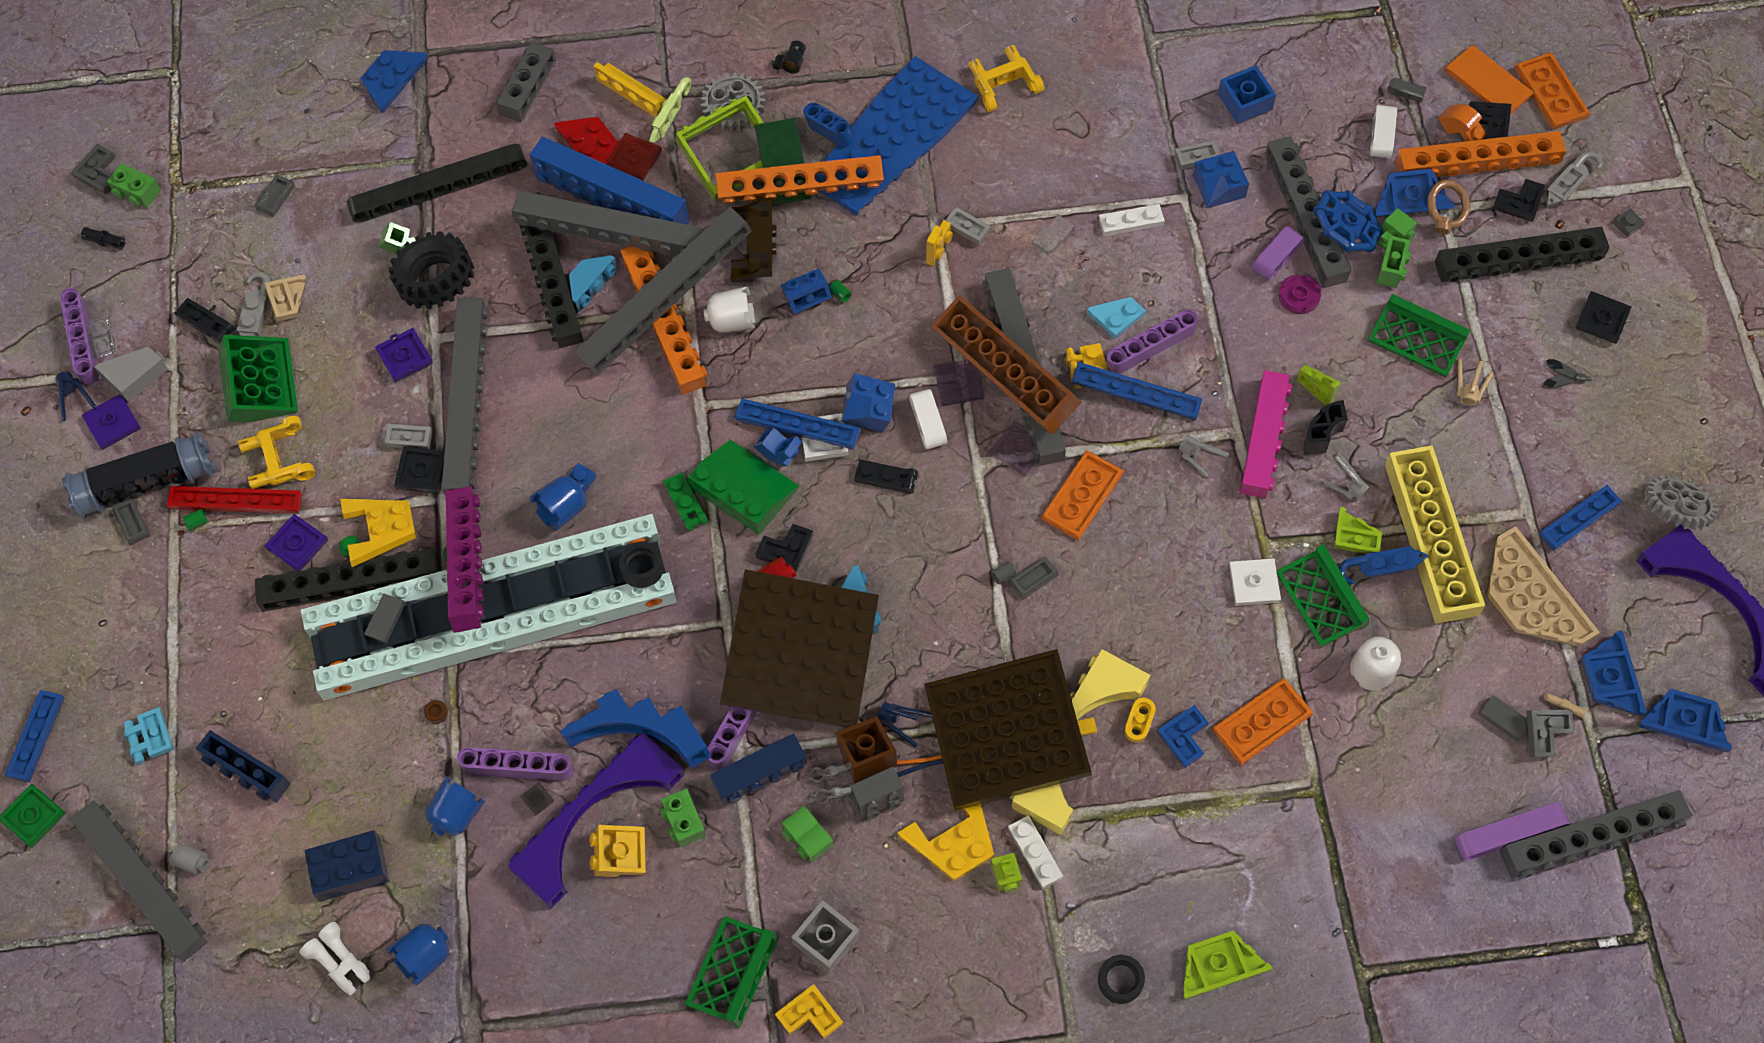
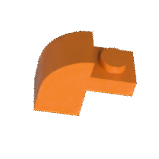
M1450 105L1438 118L1447 134L1460 133L1464 141L1483 140L1487 135L1479 123L1482 116L1468 105Z

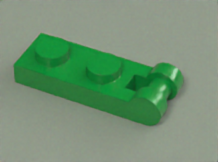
M683 472L663 480V485L688 532L694 530V527L701 524L703 526L708 523L706 515L702 511ZM696 514V517L689 518V516Z

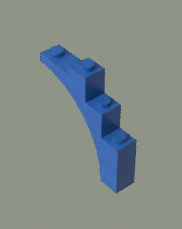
M617 689L604 694L597 700L600 706L598 709L588 712L586 716L569 723L560 730L570 748L586 740L603 735L619 733L641 735L645 733L648 737L670 746L683 757L691 769L712 757L682 706L669 710L661 717L648 697L638 701L628 709Z

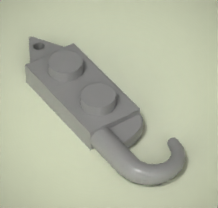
M1591 151L1580 154L1547 189L1545 193L1547 194L1546 207L1556 204L1563 205L1589 175V171L1583 163L1587 159L1592 158L1597 161L1598 165L1596 168L1599 170L1602 167V158L1597 153Z
M255 272L246 281L247 284H250L253 279L261 278L263 283L261 289L250 291L245 296L237 327V332L241 336H260L269 301L265 283L271 282L269 275L264 272Z

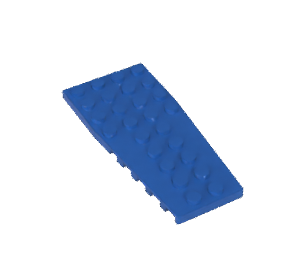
M914 56L875 97L851 127L854 136L852 144L846 147L836 145L824 160L833 161L881 155L883 184H879L877 188L859 186V189L847 191L846 188H839L838 192L826 193V190H821L820 192L858 216L859 211L866 204L869 206L874 201L873 198L880 192L883 193L894 179L897 181L902 176V172L905 169L911 168L916 164V160L921 155H926L978 102V96ZM862 169L856 171L858 178H865L867 176L866 171ZM837 172L835 174V177L840 181L847 178L844 172ZM817 174L814 177L818 183L826 181V177L823 174Z

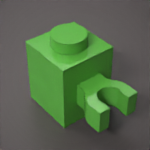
M1397 208L1384 221L1382 240L1378 245L1385 249L1390 235L1412 240L1416 234L1414 230L1417 222Z
M390 222L383 229L378 248L396 254L398 249L403 250L405 248L404 243L407 241L412 243L416 240L414 237L408 238L410 229Z

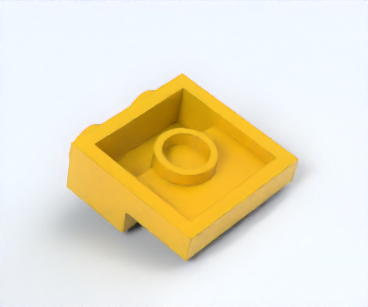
M598 825L594 832H591L589 843L590 847H594V855H591L590 869L594 870V876L618 877L620 874L644 875L646 873L645 827Z

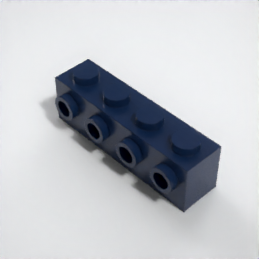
M211 730L208 731L195 748L201 754L202 758L200 760L210 767H213V765L218 766L221 774L229 779L234 776L238 779L237 783L247 790L253 788L257 791L256 795L266 802L270 799L277 803L291 785L282 774Z
M793 733L710 774V778L723 805L726 803L734 804L742 798V795L748 792L750 794L756 793L763 788L762 785L768 782L776 783L784 777V774L790 771L792 773L800 771L805 767L804 764L807 763V758Z

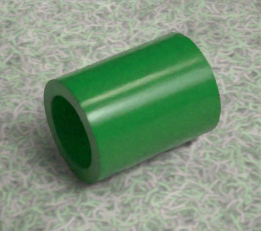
M839 280L834 281L829 287L831 294L841 303L847 302L852 296V292Z
M202 509L183 517L189 531L208 523V519Z

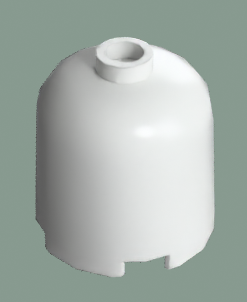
M748 287L718 292L709 297L707 309H704L705 321H710L714 330L723 333L754 329L755 315L753 303H748L747 295H750Z
M1385 637L1369 638L1360 645L1353 656L1350 664L1351 675L1354 676L1361 687L1367 690L1379 691L1393 682L1401 664V652L1398 646L1390 639Z

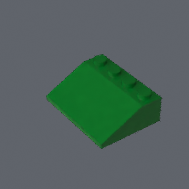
M223 335L218 352L227 422H253L297 413L298 407L288 338Z
M731 439L702 460L688 476L689 485L693 491L758 535L761 534L799 488L798 484Z

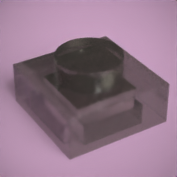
M540 782L520 796L535 816L554 802Z

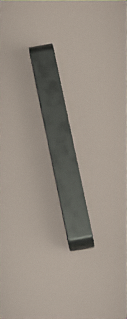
M510 144L354 195L346 203L353 222L362 223L520 171L527 166V161L519 144Z

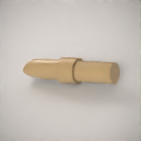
M1544 693V699L1559 707V709L1572 710V714L1583 719L1586 716L1587 710L1572 704L1571 701Z

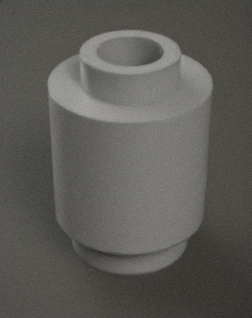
M187 844L177 845L171 854V862L176 867L195 875L204 872L209 864L207 853Z

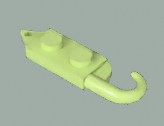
M684 77L677 85L673 94L671 93L668 100L666 99L663 102L661 112L654 117L652 122L653 131L650 142L655 143L659 138L663 139L681 108L683 91L684 96H687L690 91L691 79L689 77Z

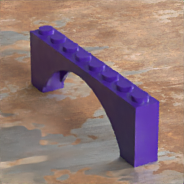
M1679 525L1645 550L1636 562L1651 578L1655 575H1671L1692 579L1714 589L1732 603L1744 619L1753 642L1754 670L1753 676L1748 681L1764 696V608L1759 604L1757 598L1750 595L1742 583L1727 571L1725 565L1719 562L1711 554L1710 550L1697 540L1690 529H1684L1682 525Z
M642 733L639 737H633L628 743V747L622 753H617L613 757L612 763L606 769H601L596 774L595 780L589 786L585 785L573 802L566 803L561 809V813L555 819H550L545 824L544 830L539 835L533 836L528 841L527 847L522 852H517L510 859L508 867L511 872L550 910L568 893L562 880V861L567 839L579 818L592 805L606 796L630 788L659 787L665 788L669 792L685 776L683 768L645 733Z

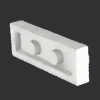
M1160 204L1099 215L1103 236L1164 226L1165 222Z
M1029 815L1008 826L1009 832L1042 889L1063 879L1060 869Z

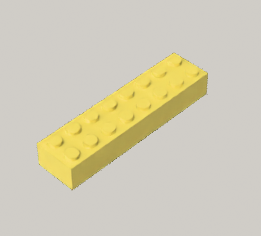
M1433 445L1389 453L1385 468L1410 546L1414 550L1426 553L1429 556L1417 568L1435 624L1479 616L1485 607V603Z

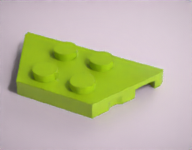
M1234 931L1188 945L1183 999L1185 1001L1270 972L1272 966L1268 962H1264L1256 954V951L1250 945L1245 944L1242 938Z

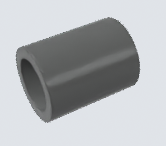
M1009 561L991 571V575L997 584H1001L1016 574L1015 568Z

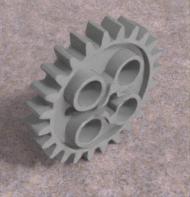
M736 72L733 73L732 77L728 73L725 74V78L718 75V81L711 79V85H705L706 91H702V97H700L701 111L705 117L711 115L716 108L721 106L724 108L733 99L737 100L744 96L748 97L760 118L761 113L765 112L766 100L762 86H758L757 80L752 82V76L745 79L744 73L740 77H737ZM742 111L716 125L715 128L722 125V131L726 127H730V132L733 131L734 127L741 131V126L743 125L745 128H749V120Z
M1659 475L1658 479L1654 477L1652 481H1649L1644 492V500L1648 501V507H1653L1652 512L1659 513V518L1665 517L1667 523L1674 522L1676 527L1681 524L1684 529H1687L1688 526L1693 530H1696L1697 527L1704 529L1705 526L1709 527L1710 524H1713L1719 511L1716 509L1718 504L1714 503L1715 498L1708 497L1710 492H1703L1702 486L1696 487L1695 482L1688 483L1686 478L1682 481L1678 476L1672 479L1669 475H1666L1665 478Z

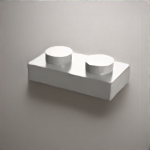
M1215 140L1176 148L1174 153L1180 170L1194 167L1196 161L1220 155Z
M955 207L945 220L951 223V230L977 245L981 244L991 230V226L958 207Z
M388 424L384 443L386 447L429 449L433 430L428 426Z

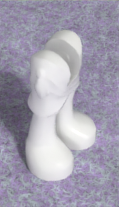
M331 922L320 931L319 938L342 961L340 965L336 963L322 943L316 938L308 941L300 949V954L305 959H315L328 970V976L345 993L351 996L357 989L345 976L353 970L355 975L366 983L370 980V971L364 963L358 961L353 953L347 950L340 939L341 929L336 922Z

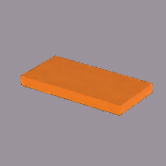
M1473 44L1445 68L1446 73L1483 102L1511 104L1510 115L1534 94L1532 90Z
M1552 52L1515 65L1514 69L1524 85L1534 92L1532 98L1552 130L1589 118L1591 113Z
M1086 450L1041 516V520L1079 541L1124 474V470Z
M1283 678L1214 726L1212 732L1238 764L1242 766L1313 715V711L1288 681Z

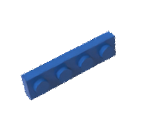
M1606 485L1542 530L1539 536L1555 551L1620 505L1622 500Z
M43 690L39 691L5 773V776L8 778L30 783L63 703L64 697L61 694Z

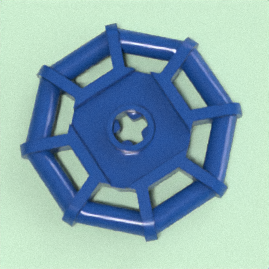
M1325 190L1322 192L1318 205L1314 207V214L1318 217L1322 226L1323 235L1325 237L1328 236L1341 245L1346 252L1366 251L1371 253L1376 249L1379 237L1383 235V228L1379 226L1373 212L1374 208L1354 196L1352 191L1335 192ZM1330 203L1332 205V208L1327 207L1326 205ZM1360 239L1362 243H1355V240Z

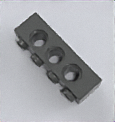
M531 42L528 49L524 50L523 58L519 64H516L511 79L507 80L503 93L497 98L496 105L500 115L520 122L523 121L556 62L553 48Z

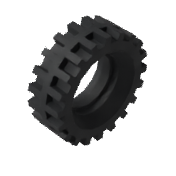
M438 231L436 235L428 232L426 237L420 238L418 235L414 237L416 241L404 243L405 248L396 251L398 257L391 259L392 267H389L388 271L391 274L389 277L397 292L407 305L411 306L414 304L417 309H420L422 305H425L427 309H432V305L435 304L438 307L444 306L443 302L447 300L453 302L456 294L462 295L464 293V286H470L469 278H474L472 269L475 268L460 238H454L451 233L444 236L442 231ZM438 263L450 264L449 268L437 278L426 282H416L421 272L429 266Z

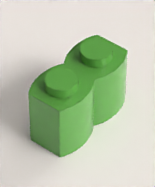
M805 806L782 822L784 830L781 833L789 843L793 841L798 846L796 851L803 860L808 859L812 863L834 846L831 837Z

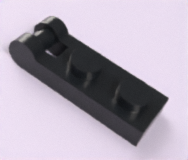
M189 298L174 312L177 318L209 336L218 344H220L223 335L231 334L235 329L231 323ZM218 326H220L221 329L218 332L215 331V329Z
M859 459L854 482L912 494L915 489L914 481L917 480L919 472L912 468L903 469ZM900 478L906 479L905 482H899Z

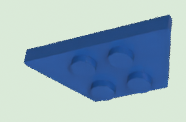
M384 50L360 78L382 113L385 112L429 59L427 53Z
M1432 169L1388 174L1374 212L1375 217L1390 216L1397 208L1405 214L1429 212L1427 206L1428 194L1431 188L1438 182ZM1445 189L1440 190L1437 194V211L1455 208L1454 203L1450 202L1445 194Z
M1618 631L1610 639L1602 642L1597 648L1581 658L1593 702L1644 716L1647 711L1623 631Z
M1670 689L1639 724L1640 728L1727 753L1732 749V745L1728 743L1724 732L1726 727L1720 717L1718 703L1678 690Z

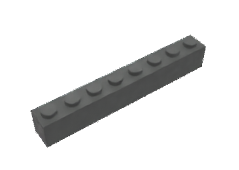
M94 800L73 815L70 818L176 956L185 962L208 943L203 937L206 932L198 923L193 924L189 918L192 917V914L184 905L180 907L176 903L179 898L171 888L165 889L162 885L165 882L163 877L157 871L153 873L150 870L149 866L152 864L144 854L139 856L135 851L139 847L130 837L127 839L122 833L125 832V829L117 820L113 822L109 816L112 813L106 805L102 804L100 806Z

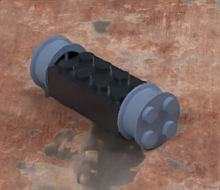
M196 431L191 437L182 440L179 437L175 438V443L173 441L91 468L87 466L84 467V471L73 475L68 472L62 478V484L70 496L67 499L70 509L72 511L76 510L77 515L85 519L89 513L95 511L105 512V504L115 505L128 497H140L143 495V492L149 490L158 491L171 483L180 484L185 482L186 478L191 483H195L197 478L206 475L210 478L213 477V473L217 472L214 461L209 458L208 453L211 450L207 440H204L202 434Z

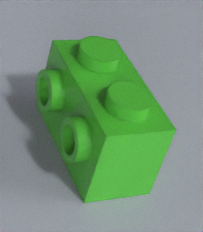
M122 163L107 181L112 189L111 192L116 197H124L133 205H141L145 208L149 207L161 191L155 178Z
M1389 236L1376 283L1397 288L1399 282L1404 281L1407 272L1404 265L1405 263L1408 264L1411 251H1408L1411 240Z
M687 788L661 799L663 807L659 808L664 821L669 820L672 828L668 829L673 842L678 841L680 848L706 837L705 830Z

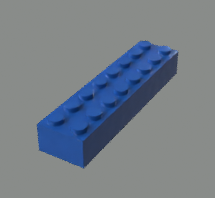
M543 136L530 153L535 177L541 183L553 185L557 190L566 191L577 199L582 198L593 206L686 225L689 224L686 200Z

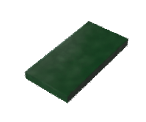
M795 118L754 125L763 168L804 164ZM797 176L794 179L797 185H803L806 182L802 176ZM777 178L773 182L776 187H783L785 185L784 180L781 178ZM805 192L797 193L795 197H785V194L777 195V198L772 199V206L811 200V195H806Z

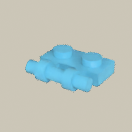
M159 707L138 715L139 724L135 726L132 720L123 723L125 728L123 733L125 739L130 744L129 753L134 758L136 765L145 762L143 757L145 752H148L149 756L153 759L174 750L163 712ZM142 734L145 742L139 744L137 737Z

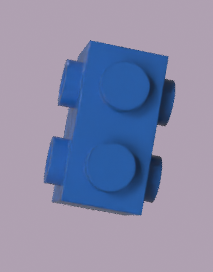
M819 268L780 284L793 314L832 298L828 283Z

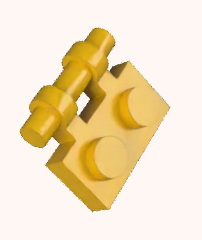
M1100 343L1079 347L1080 355L1074 354L1073 348L1065 349V361L1071 371L1069 374L1071 382L1078 362L1108 370ZM1074 384L1076 389L1082 388V386Z

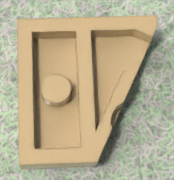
M305 274L265 283V289L276 322L298 317L306 283Z

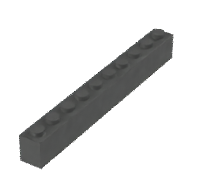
M518 190L511 210L513 223L522 226L528 225L538 227L541 230H552L561 234H572L581 238L616 243L624 247H636L644 251L660 252L664 255L676 256L680 254L689 242L695 240L705 229Z
M731 207L723 211L695 240L689 242L680 254L674 256L664 269L659 270L649 283L643 285L633 298L628 299L618 312L612 314L603 326L597 328L588 340L581 343L575 351L576 355L598 376L752 232L747 222Z
M1010 268L985 273V281L982 282L984 294L989 296L987 300L989 311L993 312L995 316L993 317V324L1039 363ZM1021 408L1020 415L1022 421H1026L1028 426L1026 427L1027 438L1032 440L1033 446H1031L1034 459L1038 460L1039 466L1064 461L1066 449L1060 429L1058 428L1051 435Z
M457 298L442 480L444 495L445 491L469 486L476 490L477 486L474 470L478 469V458L475 457L476 450H479L477 431L481 430V421L478 418V413L482 412L480 393L484 391L481 374H485V363L482 359L483 355H486L484 337L488 335L485 319L489 318V307L485 306L483 298Z

